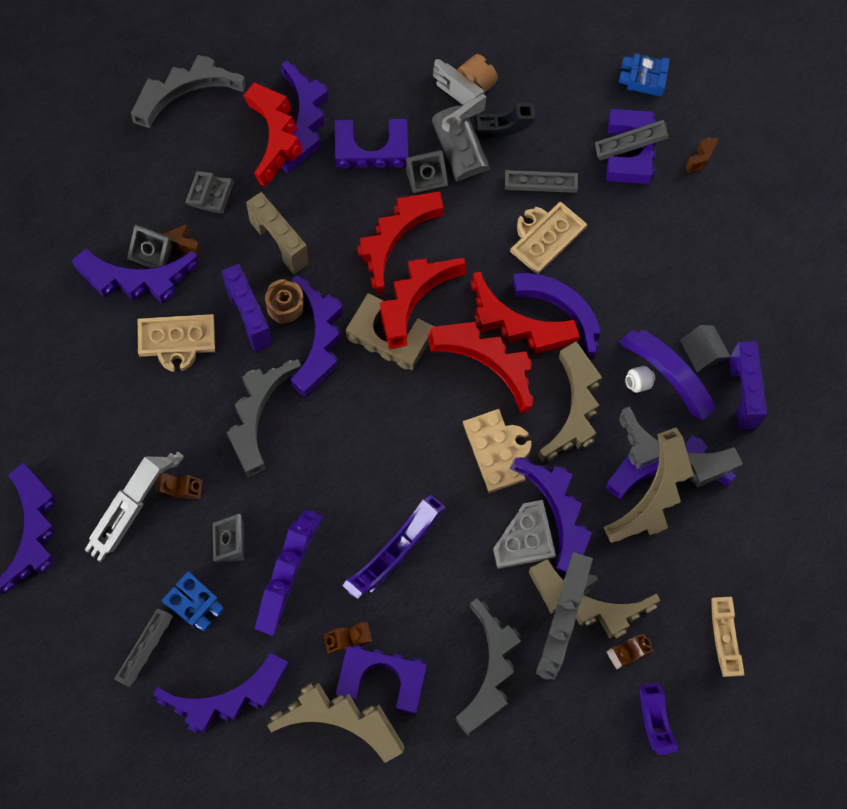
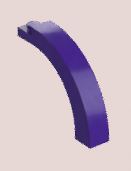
M531 273L513 274L512 283L515 298H538L551 302L563 309L575 321L581 332L586 356L589 359L594 358L596 351L599 350L597 340L601 332L595 315L585 300L569 286L553 278Z
M632 330L620 340L622 347L645 358L669 380L680 394L691 415L704 420L716 409L713 400L699 378L661 340L644 330L640 332Z

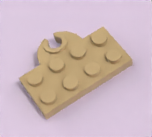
M559 202L549 213L538 207L526 210L524 215L526 218L532 219L533 223L527 224L524 222L523 217H519L517 231L521 239L511 248L510 252L535 274H539L587 228V224L562 202Z
M214 314L138 319L139 357L158 356L163 367L174 372L175 370L172 364L175 359L182 360L180 368L181 371H184L193 364L196 353L215 352Z
M499 409L463 421L488 493L525 481L524 475L509 468L516 457L527 458L530 454L531 441H527L524 445L516 443L517 438L528 437L529 434L526 430L515 425L505 426Z

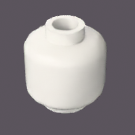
M647 366L633 368L626 375V385L636 393L649 390L654 384L655 375Z

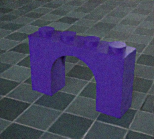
M611 109L608 117V134H622L655 123L656 119H653L654 112ZM655 143L642 147L643 151L635 157L609 156L606 181L649 184L651 177L655 176V166H652V161H655L656 151L653 150Z
M389 119L388 143L377 151H365L356 145L353 138V120H335L336 167L347 169L349 167L384 168L386 166H395L401 168L406 166V158H408L407 119Z
M237 264L222 270L226 291L232 304H236L246 328L247 337L254 352L272 346L269 327L240 265Z
M757 341L738 342L729 358L731 377L741 376L742 382L741 404L736 411L738 430L757 429L767 415Z
M358 645L347 647L336 690V697L341 694L343 697L349 694L353 701L356 702L360 683L365 673L375 667H386L397 674L401 683L396 711L416 716L427 664H423L422 660L412 658L411 661L405 660L403 656L398 654H392L391 656L383 655L384 652L372 649V652L365 651L363 647Z

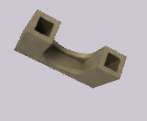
M260 192L247 201L250 223L260 235L267 231L270 232L277 242L282 253L283 262L295 275L308 266L307 245L265 195Z
M368 293L348 325L346 337L354 344L359 343L370 352L375 351L381 354L388 361L393 360L397 362L403 369L413 370L429 343L427 334L431 327L434 326L417 318L407 335L408 346L389 349L388 343L381 340L374 332V326L381 316L379 302L384 301Z

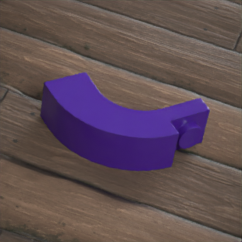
M660 683L640 686L642 714L652 750H655L657 755L678 752V744L668 723L665 693Z

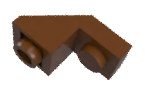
M717 137L712 139L706 138L700 142L697 150L699 155L691 156L685 168L688 173L705 169L718 143Z
M161 473L156 480L155 493L171 498L201 499L203 480L189 475L177 478Z
M361 622L350 628H337L323 634L327 654L346 651L347 647H352V645L363 646L372 642L368 622Z
M641 634L606 652L617 670L654 652L650 640L645 634Z

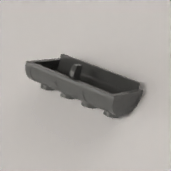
M461 105L445 109L432 118L433 126L456 182L490 169L469 118L461 120L460 125H456L454 122L449 123V132L442 128L443 119L462 107Z

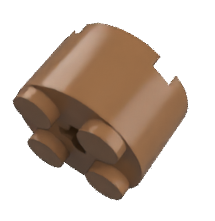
M475 54L461 65L457 71L486 92L495 85L498 76L494 67L491 64L488 66L484 62L487 60L485 57Z
M282 279L273 282L268 287L265 294L268 314L277 323L283 324L295 321L303 314V293L297 283Z

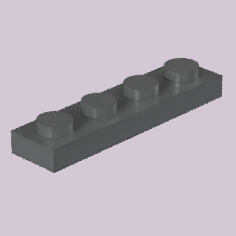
M664 120L595 142L598 159L601 161L609 158V156H616L668 139L666 123Z
M505 170V190L577 193L578 173Z
M160 609L155 611L114 680L131 687L132 683L136 681L141 668L147 663L152 650L159 643L163 632L168 628L173 617L171 614Z

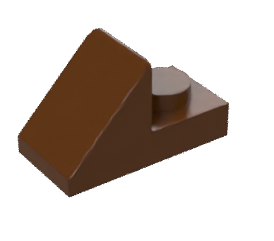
M183 225L163 234L170 237L173 249L185 253L193 251L197 257L199 256L201 251L199 243L193 238H187L189 235L188 225Z

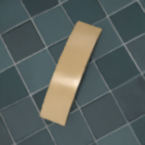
M732 597L712 598L713 629L723 677L744 676L742 657L739 655L733 619L735 613Z

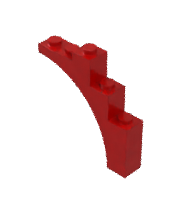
M253 83L243 96L249 107L259 112L268 122L269 142L262 162L254 172L259 184L266 187L286 160L293 162L300 155L303 147L298 137L293 136L297 126L293 118L287 115L292 108L287 97Z
M440 192L397 198V206H394L395 216L378 218V225L375 226L377 235L360 238V245L357 246L358 256H362L363 263H368L369 272H373L371 284L373 289L376 288L377 295L384 294L383 276L385 265L391 250L400 238L416 225L443 216V203Z
M464 258L427 264L426 259L408 262L410 279L394 282L396 300L379 302L380 314L389 349L408 346L406 330L414 307L427 292L437 285L466 275V262Z
M481 272L473 273V279L470 281L472 291H476L477 297L475 299L478 307L474 316V322L476 327L479 326L481 332L501 327L502 337H506L507 343L528 338L529 348L533 349L535 355L567 347L574 342L578 343L580 336L574 320L544 322L524 317L506 307L493 295L486 285Z
M475 322L431 327L427 334L431 352L459 353L480 361L492 369L506 383L517 402L520 413L530 410L533 406V396L529 393V380L526 375L532 368V362L528 358L527 352L506 354V346L502 343L501 337L480 339V331L476 328Z

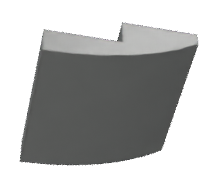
M197 171L185 203L198 209L223 214L234 182L230 178L215 177L213 173Z

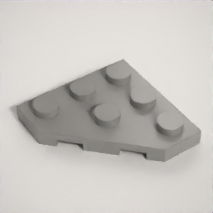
M543 500L523 503L519 512L493 548L497 569L556 557Z

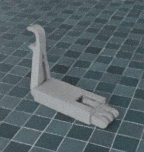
M436 59L433 77L438 80L437 86L463 105L443 119L442 128L449 132V123L454 122L456 125H460L461 120L484 111L486 96L483 89L448 63L445 64L441 60Z

